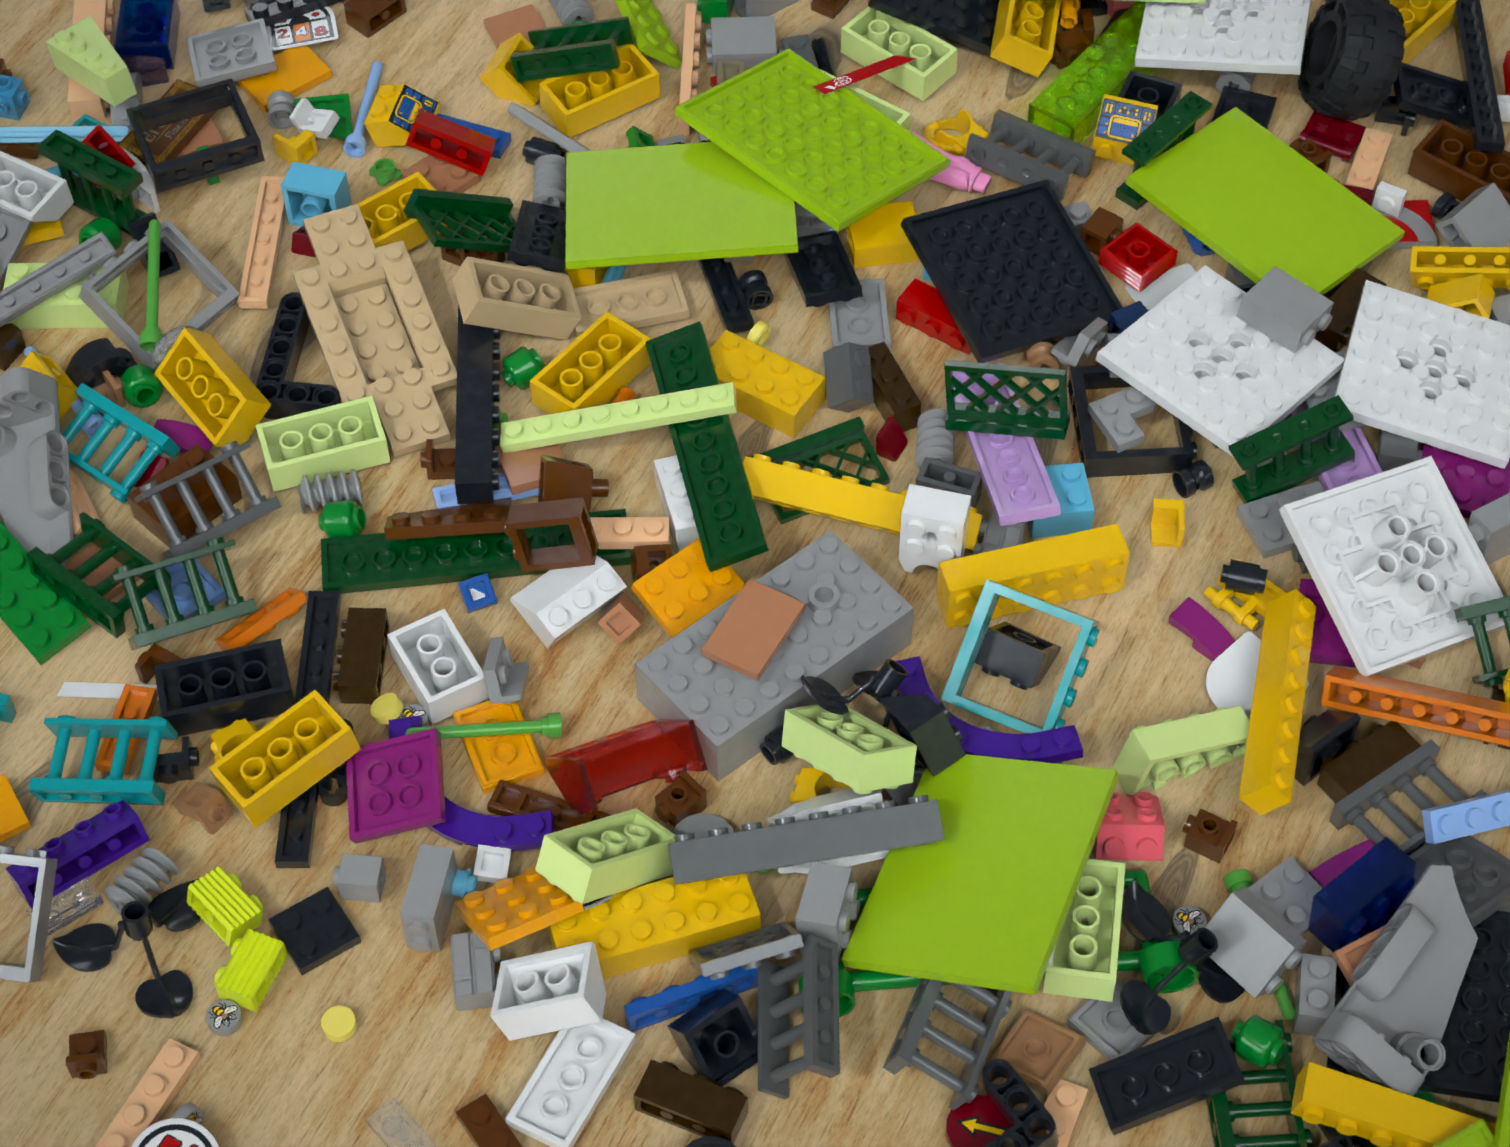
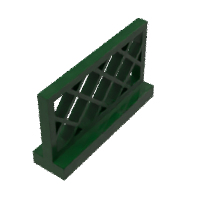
M413 189L403 211L407 218L418 220L434 247L509 253L516 226V221L510 213L514 205L510 198Z
M946 360L944 364L947 402L946 430L1065 440L1070 423V412H1068L1067 370ZM953 371L964 372L970 378L961 383L953 376ZM984 374H993L999 381L991 386L982 376ZM1015 376H1021L1030 383L1021 388L1011 379ZM1045 379L1059 380V386L1051 391L1042 381ZM974 382L985 390L978 397L967 388ZM1003 385H1006L1015 393L1009 399L997 391ZM1034 387L1045 395L1038 402L1027 393ZM962 393L971 402H955L954 397ZM991 395L1001 405H987L983 400ZM1021 398L1031 407L1020 408L1016 407L1013 403ZM1051 400L1060 408V411L1046 410L1043 405Z
M860 416L760 453L770 457L772 463L782 465L783 461H789L799 465L803 464L811 468L828 471L833 475L832 478H842L843 475L854 477L860 480V485L871 487V483L886 485L890 481L888 474L864 432L865 425ZM859 442L865 450L863 458L846 453L849 446ZM830 454L839 457L836 468L820 463L822 456ZM843 460L860 465L856 475L840 470ZM864 466L876 470L879 478L870 481L859 476ZM770 504L781 525L810 514L798 510L784 513L781 506Z

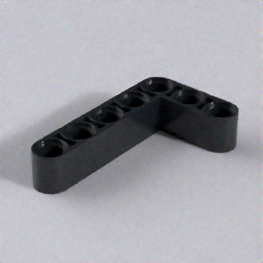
M290 292L280 300L256 383L257 389L271 404L264 418L277 420L341 403L339 391L334 386L293 382L310 323L298 292Z
M1002 1059L989 1061L982 1070L985 1091L992 1103L1011 1125V1128L984 1147H1057L1059 1144L1057 1128L1050 1113L1007 1061ZM1003 1077L1007 1079L1003 1084H992L997 1078ZM1019 1103H1024L1028 1105L1027 1108L1022 1111H1015L1012 1109L1015 1105ZM1038 1130L1049 1131V1133L1042 1138L1033 1136V1134Z

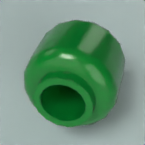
M96 218L84 225L80 230L79 245L102 231L114 249L117 250L122 241L120 228L108 218Z
M520 347L503 359L502 365L505 370L501 372V375L510 388L516 385L520 390H525L530 387V380L545 367V364L534 348L528 350L526 347Z
M134 365L122 374L123 394L128 403L134 407H150L162 395V384L155 376V370L148 365Z
M349 499L328 502L318 518L321 531H325L329 538L360 535L361 531L365 529L367 521L364 508L359 506L356 501Z
M1257 1015L1251 1016L1246 1022L1240 1020L1231 1035V1039L1235 1041V1054L1260 1068H1265L1269 1064L1276 1065L1287 1044V1040L1283 1039L1282 1028Z

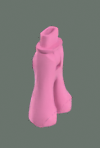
M911 132L950 159L949 168L931 177L930 180L962 191L968 189L969 193H972L973 190L982 194L985 193L990 185L992 176L983 173L982 168L975 165L970 159L950 154L918 133Z

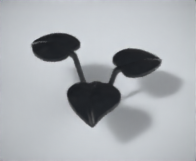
M887 659L879 671L855 673L852 676V680L858 689L849 696H841L835 687L823 679L812 676L804 677L803 675L800 679L808 695L820 707L831 713L844 715L849 711L845 704L850 703L862 692L871 695L879 703L885 697L899 696L901 692L898 688L907 677L908 672L898 662ZM887 712L882 726L888 729L891 719ZM915 758L914 771H925L927 768L923 767L918 759Z
M196 880L180 884L159 894L148 906L142 901L127 903L121 910L122 921L117 923L118 931L116 936L114 931L107 925L94 923L79 927L64 936L53 938V945L61 960L75 970L82 972L100 970L110 964L112 960L111 951L119 948L125 931L127 936L133 940H142L155 978L143 982L138 987L135 994L137 1007L144 1014L155 1018H174L182 1015L189 1008L193 999L192 983L189 977L179 970H172L162 976L160 975L148 936L152 932L153 925L157 928L165 925L168 930L179 932L190 929L200 922V915H197L196 911L192 910L191 906L187 904L188 886Z
M1136 880L1128 886L1123 895L1121 914L1122 921L1128 932L1140 942H1148L1152 938L1158 943L1181 940L1178 955L1182 962L1162 979L1153 990L1141 980H1131L1121 989L1120 1003L1129 1023L1139 1033L1154 1035L1168 1025L1171 1017L1170 1005L1157 994L1187 965H1196L1197 971L1200 972L1199 984L1201 988L1216 1002L1230 1003L1246 991L1210 958L1218 949V940L1212 931L1207 928H1199L1191 935L1189 931L1185 930L1181 934L1165 936L1170 930L1171 920L1164 906L1154 896L1146 892Z

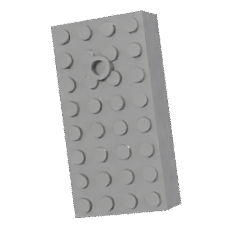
M831 530L756 580L765 586L805 603L806 608L759 681L706 658L701 653L702 647L739 593L635 663L638 700L718 782L761 752L760 744L765 741V737L784 724L785 709L817 704L803 687L800 679L802 675L804 677L812 676L823 679L842 694L854 685L852 676L855 673L874 671L884 664L887 659H891L911 644L914 608Z

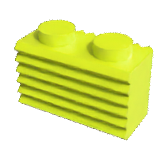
M221 866L212 869L210 873H206L205 876H201L199 880L188 886V906H191L192 910L196 911L197 915H200L201 919L213 929L214 933H217L218 937L227 946L233 945L237 938H243L248 929L255 930L262 925L263 905L255 895L249 896L242 889L238 877L232 872L227 874Z
M248 929L243 938H237L231 949L230 961L226 967L221 966L214 979L219 998L234 1001L238 1006L257 1012L262 1001L265 999V995L268 994V990L278 976V972L281 971V967L284 966V962L288 958L284 942L271 938L269 935L265 936L263 933L253 931L252 929Z

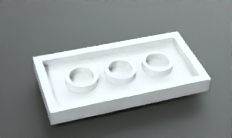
M603 1018L602 1022L560 1030L505 1119L507 1125L550 1147H573L634 1045L636 1034Z

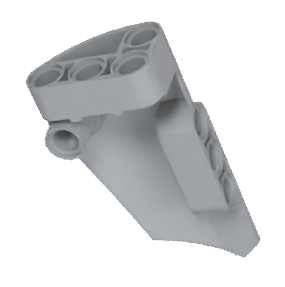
M15 367L0 375V514L5 528L27 552L37 546L44 553L53 554L73 539L68 444L65 437L60 433L58 383L56 379L29 368ZM70 557L63 561L60 565H62L65 568Z
M1428 866L1358 963L1351 975L1352 985L1312 1039L1313 1043L1324 1054L1352 1076L1414 1096L1420 1088L1427 1073L1438 1070L1445 1062L1446 1052L1441 1044V1040L1478 941V936L1472 927L1459 896L1451 866ZM1422 1048H1424L1425 1052L1423 1061L1420 1056Z

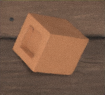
M623 591L601 611L597 623L619 645L642 624L644 612Z

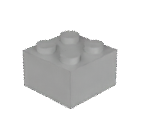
M812 861L795 918L797 931L801 934L802 939L812 934L838 944V962H841L843 951L847 948L852 936L851 922L852 920L857 921L860 912V901L856 900L858 883L853 882L852 868ZM803 947L800 948L801 955H803Z

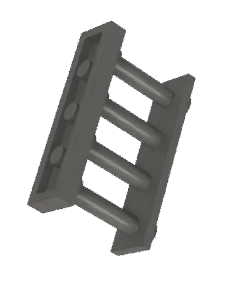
M999 109L994 114L990 136L985 139L973 133L969 135L965 158L1023 185L1048 180L1057 197L1062 201L1071 173L1083 178L1090 175L1096 150ZM1000 141L1012 146V148L1008 149L997 143ZM1026 152L1037 158L1033 160L1021 154ZM1049 162L1053 165L1060 167L1061 169L1056 170L1045 164Z
M237 441L229 443L220 448L221 455L159 485L154 480L139 488L141 494L133 498L135 503L137 504L147 498L149 499L171 541L168 543L171 549L162 553L165 559L195 551L206 545L205 542L222 537L282 507L277 496L268 500L265 495L261 496L240 456V452L251 447L248 441L241 445H238ZM226 459H229L251 501L248 503L250 509L243 513L240 512L239 508L235 509L213 467ZM200 472L203 473L224 513L222 516L224 522L215 527L212 521L208 522L186 480ZM173 485L176 486L197 526L195 531L198 535L187 540L185 535H181L159 493Z
M1432 739L1334 805L1329 822L1337 830H1340L1347 824L1355 825L1385 855L1384 860L1388 866L1386 872L1381 874L1383 877L1389 874L1391 867L1427 844L1424 829L1420 831L1388 799L1391 794L1396 791L1399 793L1404 792L1421 810L1436 807L1412 783L1413 779L1419 775H1427L1453 802L1487 794L1481 789L1468 798L1436 767V759L1440 747ZM1372 807L1374 809L1379 808L1409 840L1395 848L1364 816L1365 812Z
M812 934L802 939L804 944L803 959L785 968L763 960L764 964L758 967V1091L782 1099L789 1098V1078L805 1070L829 1078L840 1074L838 944ZM803 974V991L788 998V981ZM803 1006V1023L789 1029V1013ZM804 1038V1056L789 1062V1045Z
M920 978L883 1068L895 1075L905 1066L916 1067L954 1091L948 1108L956 1110L965 1102L971 1103L979 1090V1085L976 1084L999 1023L1011 1008L1012 1001L1009 998L1012 992L999 990L993 994L983 987L950 983L988 1006L981 1021L943 997L940 989L945 982ZM936 1009L976 1033L972 1048H968L932 1026V1021L928 1019L931 1011ZM925 1037L966 1062L960 1078L920 1054V1049L917 1048L919 1040Z

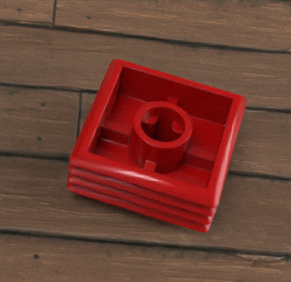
M1134 223L1100 249L1101 253H1099L1098 263L1133 289L1141 292L1176 265L1175 261L1177 260L1178 251L1139 223Z

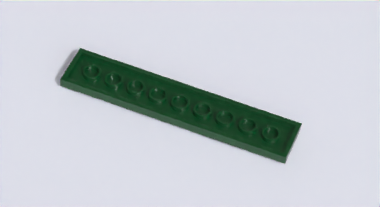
M700 321L646 341L660 395L720 384L705 331ZM729 414L669 424V430L705 561L710 572L769 551Z
M626 509L588 512L590 517H627ZM568 524L525 529L531 549L575 544ZM384 532L321 539L323 591H340V594L462 582L485 573L488 574L489 579L542 574L549 571L523 573L519 561L514 559L511 537H507L505 532L389 540L385 539ZM598 549L597 556L607 561L611 567L631 565L630 549Z

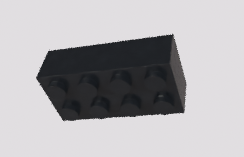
M281 639L154 665L161 716L168 720L171 726L178 732V737L229 726L234 721L244 718L247 721L279 715L295 704Z

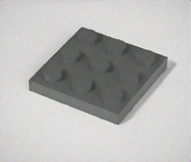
M1470 835L1437 844L1427 843L1390 868L1389 879L1410 892L1429 865L1451 866L1459 896L1473 928L1510 902V860Z
M783 921L689 950L688 954L691 964L703 977L709 976L710 980H716L730 975L729 970L743 966L744 970L759 967L764 964L762 959L776 955L777 959H785L797 954L796 949L804 947L801 934Z

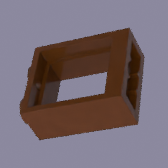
M583 497L511 505L509 516L504 521V529L507 537H511L513 556L516 561H519L523 573L595 564L599 544ZM563 524L569 525L575 544L531 549L525 529Z

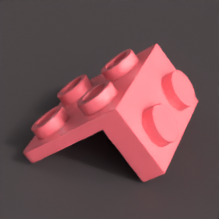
M1113 792L1095 840V858L1162 861L1165 823L1159 798L1146 792H1138L1132 796Z

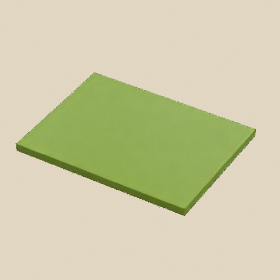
M789 48L675 107L674 115L837 232L949 168L950 164L948 157L846 87L825 95L814 89L813 86L833 78Z
M1234 107L1156 157L1145 167L1142 166L1128 175L1125 183L1256 284L1276 266L1316 292L1324 295L1348 278L1357 268H1362L1400 241L1405 233L1403 229L1237 107Z
M713 142L566 152V269L798 252L794 200Z
M968 754L934 777L926 769L913 797L928 795L929 801L938 800L944 840L889 850L841 959L844 967L1036 995L1119 779L1117 770Z

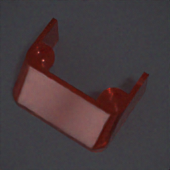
M658 719L644 722L544 758L547 770L571 810H578L579 814L597 810V804L603 801V797L647 781L664 779L665 783H671L679 778V773L683 770L686 772L708 770L693 719Z

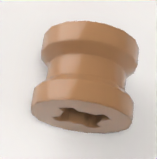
M1039 342L1029 350H1026V358L1030 363L1029 367L1058 369V361L1054 357L1055 355L1051 353L1053 345L1049 342Z

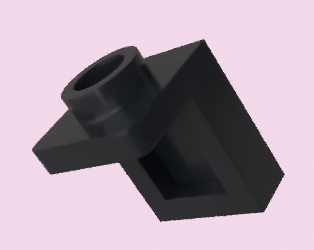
M1388 96L1381 103L1382 106L1376 111L1375 122L1402 125L1401 136H1406L1408 128L1414 127L1416 113L1397 108L1395 96Z
M189 736L182 737V752L158 754L153 776L156 783L171 784L176 781L194 779V767L199 766L200 763L198 747L192 746Z

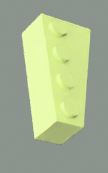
M90 15L66 30L57 32L54 37L45 41L54 65L58 70L114 107L137 94L128 67Z
M1236 706L1231 708L1221 707L1214 712L1205 714L1195 713L1187 718L1178 720L1168 719L1160 724L1147 727L1145 725L1138 726L1129 733V737L1112 769L1117 770L1119 775L1118 781L1127 795L1132 796L1140 792V789L1150 785L1156 790L1166 786V780L1181 774L1183 779L1195 775L1206 764L1212 769L1244 757L1250 720L1242 707Z

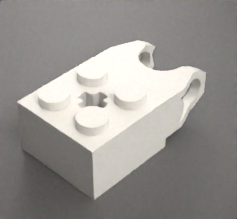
M909 484L901 513L899 561L904 572L912 573L914 568L920 565H929L938 569L939 562L963 557L968 534L970 495Z
M851 788L812 797L807 801L794 803L781 813L767 818V825L769 827L776 826L775 819L795 816L796 822L808 821V814L828 811L829 817L842 815L841 809L853 806H862V812L875 810V803L883 802L882 793L877 789L873 790L870 794H858ZM889 850L819 861V863L849 867L886 858ZM811 863L776 868L779 874L794 872L808 874Z

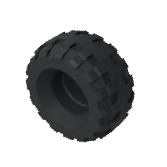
M1326 0V3L1320 6L1316 12V16L1307 30L1298 88L1301 91V97L1304 102L1311 106L1313 110H1316L1317 113L1354 121L1358 118H1366L1371 113L1376 112L1382 106L1381 103L1388 98L1394 81L1397 80L1400 72L1399 68L1405 51L1404 40L1406 39L1402 14L1397 7L1390 4V0Z

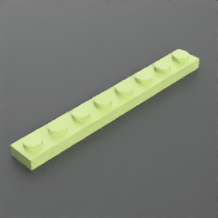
M733 382L504 422L501 423L500 447L503 453L737 413L736 388Z

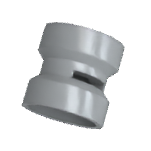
M287 91L272 92L267 99L269 109L268 121L270 125L278 129L291 127L294 125L290 120V115L295 108L293 95Z

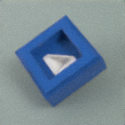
M487 573L457 584L467 613L492 606L498 602Z

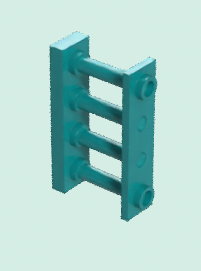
M81 383L75 393L83 400L81 403L83 407L62 433L67 444H70L92 414L96 415L99 411L104 415L102 417L104 421L77 456L68 452L69 463L111 489L109 494L125 504L128 500L127 495L131 493V489L157 455L161 456L164 452L174 459L181 449L167 435L84 383ZM119 425L126 428L124 431L126 433L99 470L87 464L113 428L117 429ZM145 440L148 442L146 444L148 448L123 481L118 484L109 478L135 441Z
M59 715L58 718H45L44 724L57 737L48 775H45L44 778H31L28 789L41 802L112 804L124 799L130 805H164L166 793L153 780L161 739H177L178 732L171 726L168 720L157 716L149 717V720L75 718L70 715ZM70 737H87L79 775L75 776L74 779L62 778ZM100 738H117L109 776L105 777V779H93L92 774ZM131 738H148L140 777H137L136 780L122 779Z

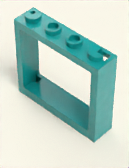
M986 579L941 700L1023 733L1042 732L1064 727L1066 720L1062 719L1065 708H1071L1076 698L1077 690L1073 688L1077 677L1082 678L1086 672L1089 660L1085 659L1089 646L1094 648L1098 641L1097 637L1100 630L1097 629L1099 621L996 581ZM1000 595L1081 626L1043 728L962 696Z

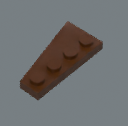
M512 497L496 499L494 503L464 504L412 513H395L387 517L384 527L385 539L505 532L504 521L509 516Z

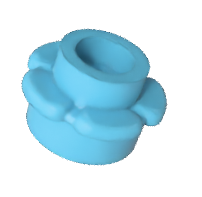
M468 868L467 871L457 869L452 885L453 896L463 899L466 894L476 890L477 876H472L471 868Z

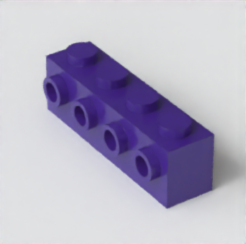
M124 799L118 803L108 805L101 813L89 820L79 822L72 830L60 837L50 839L43 847L38 849L47 851V858L58 859L52 898L150 841L140 818ZM12 864L6 870L19 894L33 910L38 867Z

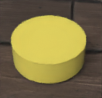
M762 320L758 321L752 327L746 339L759 346H763L770 336L771 326Z
M385 693L372 703L370 714L378 724H389V720L399 717L403 710V703L396 694Z
M338 1005L329 1008L323 1014L321 1027L326 1038L334 1042H343L354 1035L357 1029V1021L350 1008Z

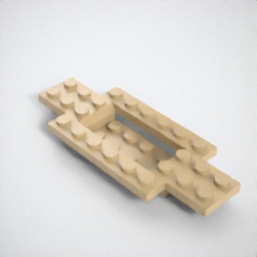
M358 204L303 219L305 230L319 265L293 272V277L334 385L339 391L341 403L373 396L384 433L394 457L426 448V439H433L434 445L451 440L450 432L434 391L457 385V371L404 241L401 240L375 248ZM386 280H387V282H388V285H389V287H390V290H391V292H392V295H393V297H394V300H395V302H396V305H397V307H398V310H399V312H400V315H401V317H402V320H403V322H404V325H405V327H406V330H407V332H408V335H409V337H410V340H411V342H412V345H413V347H414V350H415V352H416V355H417V357H418V360H419L420 365H421L422 368L419 367V364H418V362H417V359H416V357H415V354H414V352H413V349H412V347H411V344H410V342H409V339H408V337H407V334H406V332H405V329H404V327H403V324H402V322H401V319H400V317H399V314H398V312H397V309H396V307H395V304H394V302H393V299H392L391 294H390V292H389V289H388V287H387Z

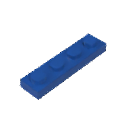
M743 966L730 969V975L716 980H710L709 976L703 977L700 975L694 981L680 986L671 985L661 993L650 997L641 996L635 998L624 1006L626 1025L629 1031L635 1032L685 1014L721 989H726L734 994H740L757 988L758 970L757 968L744 970Z

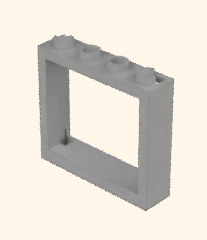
M166 219L161 223L160 243L163 241L217 297L181 327L185 326V328L203 331L235 305L240 293L170 220ZM148 228L145 232L146 236L140 241L137 239L131 241L124 248L123 251L125 253L120 257L113 256L107 260L102 266L103 270L97 275L94 273L88 275V278L81 283L82 289L79 298L144 365H148L156 370L160 365H157L158 361L156 358L155 363L153 361L154 352L156 355V351L141 349L139 346L140 337L98 294L99 291L148 253Z
M0 845V863L38 867L25 965L0 962V979L21 982L41 981L58 859L47 858V851L26 849V854L22 855L14 854V847Z

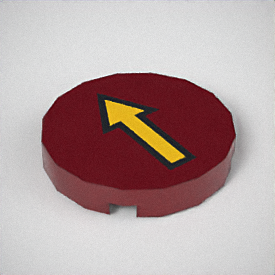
M976 1095L971 1103L965 1102L956 1110L951 1109L946 1120V1139L951 1147H984L1011 1128V1125L988 1096Z

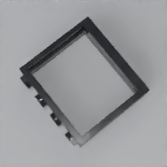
M232 78L126 109L131 131L158 193L265 161L261 141ZM231 106L245 136L244 138L156 164L144 137V131Z
M1103 365L1070 367L1067 387L1080 462L1084 464L1087 478L1173 473V471L1182 467L1188 469L1192 464L1193 458H1197L1196 442H1191L1190 437L1192 436L1193 429L1174 415L1173 419L1179 447L1125 450L1117 453V451L1097 452L1091 416L1087 411L1088 400L1086 390L1132 386L1121 378H1110L1109 369Z

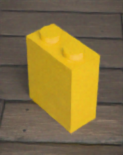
M912 201L887 203L845 227L854 269L920 261L900 226L903 218L919 214V212H914Z

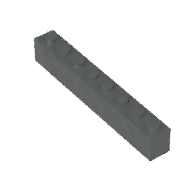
M928 795L908 798L909 804L896 806L895 800L875 803V810L863 812L862 806H853L841 809L842 815L829 817L828 811L808 814L809 820L796 822L795 816L775 819L776 826L762 828L761 822L741 825L742 831L729 833L728 827L708 830L709 837L695 839L694 833L674 836L675 842L668 844L674 884L678 885L807 864L812 861L819 862L941 842L944 840L938 800L929 801Z

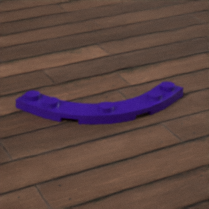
M920 656L896 661L908 672L907 677L898 688L901 692L899 696L928 695L936 704L940 703L929 687ZM950 713L952 718L949 720L950 725L954 724L961 733L964 740L960 744L965 754L1046 763H1059L1083 758V748L1075 725L1035 733L1009 734L978 728Z
M420 715L389 720V739L404 736L409 728L422 727ZM444 796L446 822L428 826V828L441 837L461 846L466 844L478 847L479 844L509 848L511 852L541 848L544 835L555 832L554 815L551 810L515 816H490L462 808L450 801L446 796Z

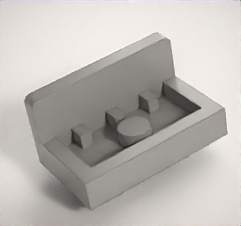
M1100 317L1096 318L1078 336L1062 339L1053 347L1051 353L1057 356L1058 361L1062 364L1076 367L1086 357H1090L1095 348L1099 349L1106 334L1104 330L1108 322Z

